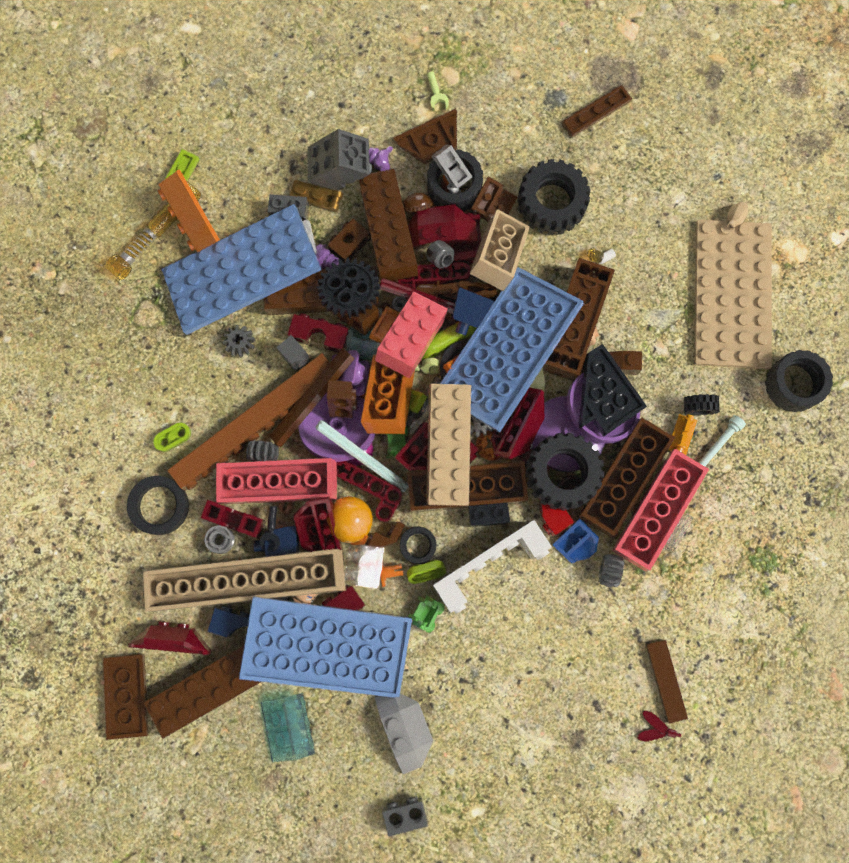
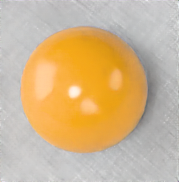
M346 496L333 503L334 534L340 542L355 543L363 539L365 534L368 535L372 527L373 516L369 506L363 500L353 496ZM327 512L326 521L331 528L330 534L334 537L329 514Z

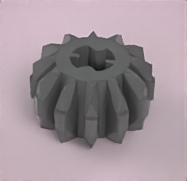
M236 325L234 331L232 328H229L230 334H224L226 338L223 341V345L226 346L225 350L231 352L233 357L238 353L241 358L243 357V352L249 355L248 348L254 349L252 343L256 341L254 337H251L253 332L251 330L247 331L246 326L240 329ZM241 338L242 340L240 341V344H237L236 342H238V339Z
M256 440L248 442L246 458L249 461H277L279 447L276 444Z
M606 554L603 557L599 571V582L601 585L610 588H616L620 585L624 570L623 557L615 554Z

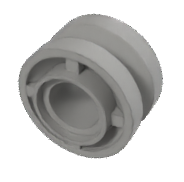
M214 526L206 532L204 541L206 547L211 552L224 554L232 549L235 538L230 529L223 526ZM222 534L224 542L221 545H217L215 539L218 535Z

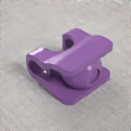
M350 350L348 352L355 359L337 381L352 382L353 389H356V396H361L366 392L370 363L366 360L359 361V352L357 350Z

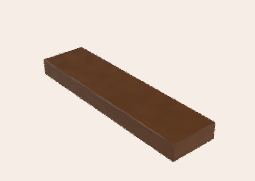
M620 85L563 120L562 126L570 137L573 138L631 102L632 98L623 85Z
M666 640L645 644L667 723L671 724L688 719Z

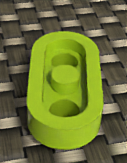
M176 423L154 437V446L161 452H168L188 441L191 437V429L185 423ZM181 430L185 431L183 436H179ZM163 440L168 441L167 445H162Z
M432 560L429 563L412 566L407 571V578L411 584L423 583L444 576L446 568L442 561Z

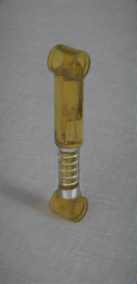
M187 181L194 196L199 201L202 195L201 192ZM168 202L148 221L143 234H140L139 238L136 237V241L129 245L126 252H123L121 255L115 254L107 260L105 269L118 280H124L131 273V264L135 261V258L139 257L140 253L142 254L143 249L146 250L145 247L149 246V243L153 242L152 240L159 239L177 220L176 216L172 218L167 209L169 207Z

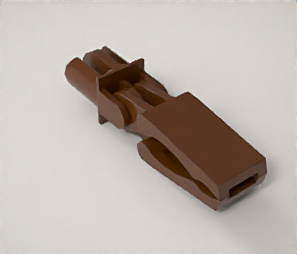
M437 280V284H420L417 287L419 291L454 303L458 287L491 299L494 302L498 297L496 287L487 283L471 281L440 285L439 280Z

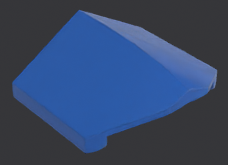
M579 519L553 543V546L570 563H575L576 561L589 559L597 551L599 537Z

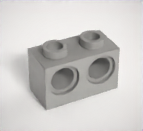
M451 145L443 146L431 156L452 187L458 189L472 178V175Z

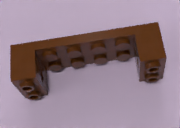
M578 258L567 293L582 300L584 304L543 365V371L574 381L580 375L615 272L614 269Z

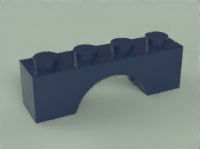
M221 606V609L215 608L208 632L230 637L237 629L248 627L250 614L240 611V614L232 612V608Z

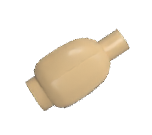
M739 202L730 208L727 215V228L729 230H733L735 226H739L746 219L748 205L745 202Z

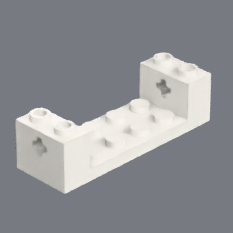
M535 520L433 585L450 613L453 611L455 614L466 608L464 604L468 602L455 581L458 580L460 583L470 576L468 572L474 569L477 572L485 567V561L488 559L494 561L502 556L503 553L501 551L505 548L509 551L521 543L530 559L536 558L537 560L549 554L548 549L552 546Z

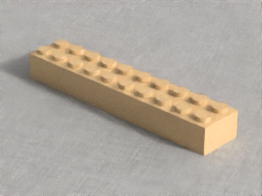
M338 549L143 572L145 612L252 601L253 596L275 599L346 591L342 550Z

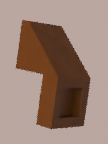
M399 521L396 525L392 524L388 532L391 535L390 538L377 532L374 535L370 534L365 544L368 546L366 550L373 552L396 544L404 530L405 524Z

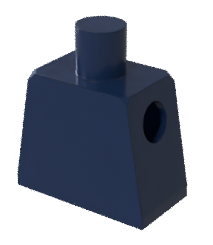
M458 287L452 318L459 321L455 332L466 336L470 325L478 328L494 301Z
M296 525L274 530L273 533L280 539V547L275 552H273L275 543L272 540L265 541L263 549L260 547V540L254 541V552H265V557L299 553V536Z

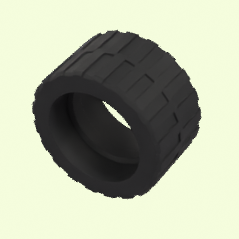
M458 149L455 152L472 175V186L467 191L459 194H451L444 191L437 183L439 176L443 173L433 160L427 172L428 195L433 199L436 207L455 204L465 212V210L472 208L482 188L483 170L477 158L467 151Z
M808 350L790 352L775 362L769 372H767L765 381L767 394L776 406L785 411H805L824 401L826 396L830 394L831 387L833 386L831 368L826 363V360L817 353ZM788 366H798L808 372L813 382L812 393L809 397H798L787 388L784 373Z

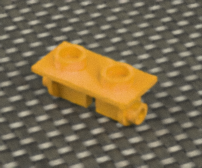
M686 414V416L678 415L672 434L675 439L668 450L676 449L687 455L697 420L693 419L694 416Z

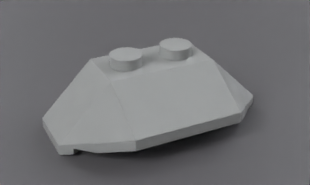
M400 694V697L394 698L385 696L374 697L382 724L402 773L405 774L422 767L433 739L419 702L403 694Z

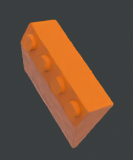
M180 169L158 184L160 189L157 192L162 200L166 199L169 207L167 209L172 218L176 216L179 221L177 227L182 235H187L189 240L186 242L191 251L195 250L198 253L219 241L217 234Z

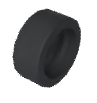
M419 526L412 527L402 535L400 550L404 558L414 564L426 563L435 554L436 539L428 529ZM422 534L429 540L430 547L424 556L415 557L408 552L406 545L412 535Z

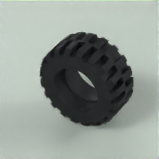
M548 159L547 163L544 161L539 162L537 167L532 166L528 173H525L520 184L517 198L519 213H522L524 222L529 221L528 226L532 229L534 227L538 228L537 232L543 234V231H546L548 235H554V232H558L560 235L564 234L566 229L567 231L574 229V226L581 222L589 205L591 191L590 186H587V178L585 176L582 177L583 172L579 168L576 170L574 164H565V160L559 159V162H554V159ZM547 185L559 186L568 193L571 202L569 206L560 210L548 209L539 202L536 193L540 188Z
M557 433L554 436L545 438L531 452L530 458L526 463L527 470L525 471L528 478L527 485L528 488H532V495L535 498L538 497L543 505L547 504L555 510L557 508L561 510L575 509L592 499L597 494V490L601 488V479L604 478V471L601 468L604 466L603 460L598 458L601 455L599 451L593 450L592 446L594 444L590 441H584L585 437L580 435L575 437L574 433H567L565 435ZM565 454L577 461L581 469V481L575 488L569 490L560 489L550 481L547 474V464L553 456Z

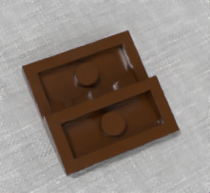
M489 176L471 208L486 222L491 219L497 209L509 215L518 198L516 195L505 190L503 184Z

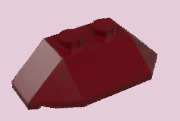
M455 204L416 211L408 223L414 250L428 248L431 243L437 240L444 241L448 245L478 241L476 222Z
M529 387L500 433L494 430L491 440L494 449L493 453L496 456L512 459L529 451L545 418L544 391L542 389Z
M428 420L394 457L409 471L427 470Z
M330 497L308 500L293 514L301 547L307 552L338 549L342 550L343 555L342 542L339 541L335 534L334 537L330 534L331 528L326 521L328 512L334 534L333 501Z
M158 621L157 625H150L128 643L129 648L210 655L212 651L196 629L189 628V624L177 623V627L169 626L170 622Z

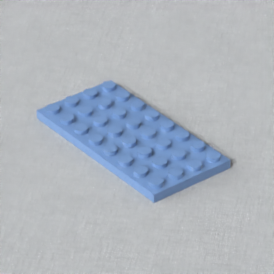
M293 204L216 242L198 253L195 252L163 268L162 272L182 330L188 335L322 269L298 209Z
M517 267L514 278L505 290L501 291L480 326L452 365V369L448 371L440 384L471 385V416L500 433L583 306V301Z
M253 596L239 679L393 698L400 697L412 618Z

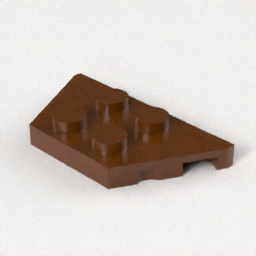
M457 110L449 111L394 137L393 142L424 165L433 161L431 156L445 145H451L454 150H457Z

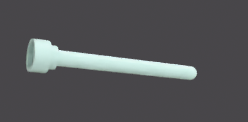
M733 415L729 420L727 430L698 463L706 466L733 433L741 431L746 423L740 417Z

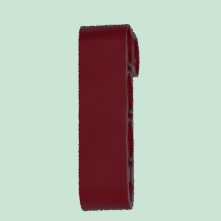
M452 263L442 269L437 268L433 264L417 265L418 276L407 280L400 279L398 283L416 289L415 287H418L420 284H437V280H439L440 285L469 281L471 268L466 263ZM463 271L465 276H461L460 272ZM446 272L448 276L442 278L439 276V273ZM428 273L430 277L424 279L420 275Z
M346 461L336 462L337 478L381 500L376 508V517L383 523L391 521L402 501L400 489ZM345 466L346 471L351 473L350 479H347L349 475L344 472L339 474L338 468ZM357 474L364 475L365 479L362 483L354 482V477ZM374 483H380L382 485V488L379 492H373L371 490V486ZM390 492H397L399 498L396 501H390L388 499ZM386 508L390 511V515L388 518L383 519L379 516V512Z

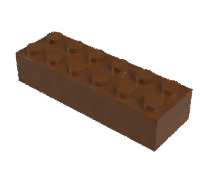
M395 169L370 173V175L359 180L380 280L384 278L395 281L418 276L417 262Z
M370 267V271L375 270V277H378L377 267ZM322 269L265 297L264 310L267 315L333 312V309L327 311L326 306H322V300L319 299V292L317 290V287L320 286L318 279H322L321 273H326V269ZM351 274V275H349L348 277H349V278H353V277H355L356 275ZM333 284L331 287H338L339 284ZM359 289V290H358V292H360V293H363V292L366 291L365 289ZM375 297L377 299V303L371 304L379 308V297ZM345 298L341 301L348 302L350 299Z
M641 417L606 470L604 478L601 479V488L585 504L578 517L610 538L615 537L675 437Z
M524 461L470 466L469 505L426 504L427 470L407 472L411 513L468 508L469 506L498 503H526L528 501Z
M244 645L144 702L162 739L261 683V681L239 679Z

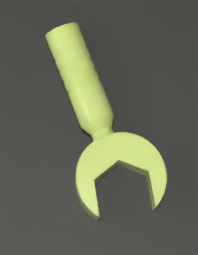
M429 72L427 76L432 93L434 94L431 98V109L435 112L434 105L441 102L445 104V109L447 110L449 105L448 97L443 93H439L434 72Z
M426 358L422 361V365H417L415 371L422 369L426 374H437L439 372V360L436 358Z

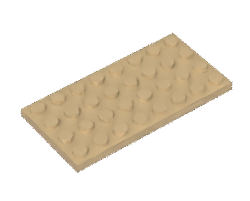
M697 220L695 244L694 365L770 369L772 368V223L742 222L739 226H735L733 230H729L727 228L728 221Z

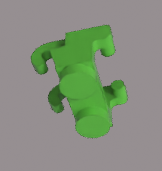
M407 426L405 434H386L388 440L386 458L395 457L406 445L405 437L408 436Z
M419 596L418 600L420 602L413 615L409 614L408 617L414 620L412 622L413 625L430 633L435 628L434 621L436 617L443 613L444 605L429 596H426L425 599Z

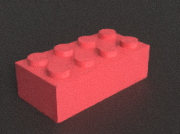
M413 292L378 347L375 361L410 378L442 326L448 309Z

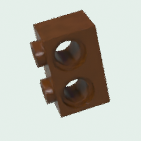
M328 381L327 403L330 417L353 418V411H357L356 389H353L352 382Z

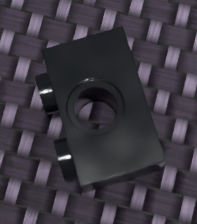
M508 503L468 507L470 527L510 523Z

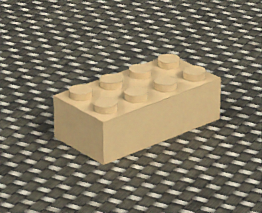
M497 209L486 225L470 274L504 291L514 278L530 226Z

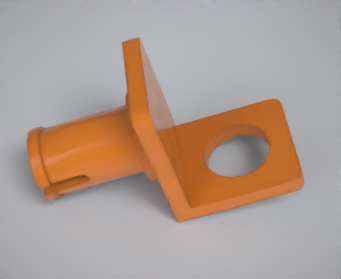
M381 560L358 564L359 568L379 565L382 587H386V578L404 576L403 570L394 571L402 569L401 563L386 567L382 565Z

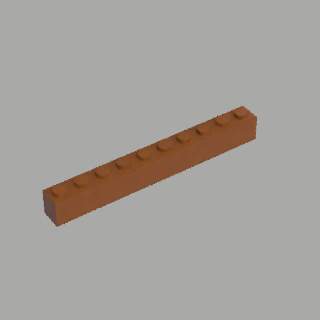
M320 354L167 471L179 487L185 491L193 489L198 485L197 482L201 478L205 479L214 472L213 469L216 468V463H227L229 461L228 458L233 454L237 455L242 452L248 442L259 439V434L263 431L271 430L279 419L283 420L330 364L323 354Z

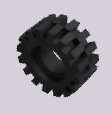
M699 394L683 398L684 414L701 416L720 412L718 395Z

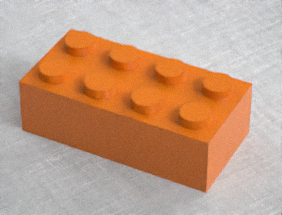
M373 355L361 424L366 432L370 434H405L415 370L411 377L408 378L375 361L376 355Z

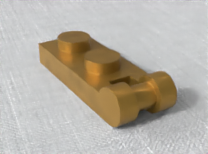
M294 180L289 196L307 197L309 205L333 212H338L340 207L338 205L339 201L342 200L344 195L340 191L326 189L299 180ZM328 197L332 198V202H327Z

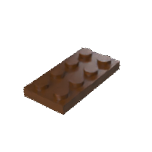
M145 654L103 658L106 740L148 736V712L144 704L147 701Z

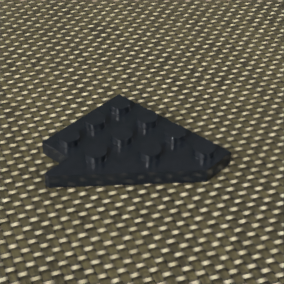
M601 344L586 354L578 427L581 429L592 421L604 437L648 406L605 346Z

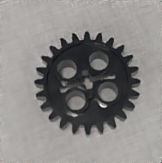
M347 258L346 263H343L339 259V265L332 262V269L325 267L326 273H321L322 279H318L320 286L317 287V290L319 292V299L322 300V306H326L327 311L333 309L334 316L340 312L341 318L348 314L349 319H351L353 313H355L356 317H359L360 311L366 314L365 308L372 309L371 303H377L375 297H379V278L375 277V270L370 271V265L364 267V261L357 264V260L354 259L350 263L349 258ZM351 274L356 275V276L353 277V278H349V277H348V276L351 275ZM333 284H339L338 287H331ZM359 289H365V290H366V291L363 292V293L358 292ZM345 298L350 299L348 302L341 301Z

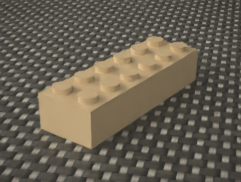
M429 385L426 504L469 505L471 385Z

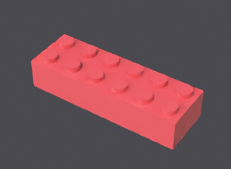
M676 449L669 452L612 551L645 572L650 571L709 469Z
M332 458L216 463V503L294 502L323 497L337 500V465Z

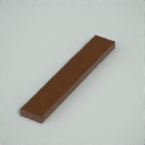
M344 348L340 350L272 432L270 437L277 446L281 448L327 393L328 381H337L355 358Z

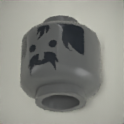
M437 240L428 247L426 257L434 266L442 269L452 264L454 250L444 241Z

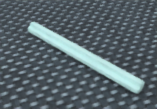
M322 420L318 422L316 430L386 481L399 488L402 492H405L409 487L406 481Z

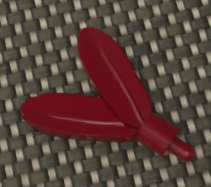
M646 710L643 711L644 719L655 729L641 732L637 736L638 740L647 742L665 736L672 738L682 736V734L677 733V730L668 728L654 713Z

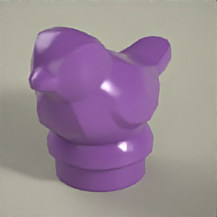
M389 146L384 150L371 147L369 149L370 164L374 165L375 169L379 171L390 170L388 156L392 152L393 147Z
M327 244L316 246V257L321 269H325V267L332 269V262L338 265L339 259L327 248Z

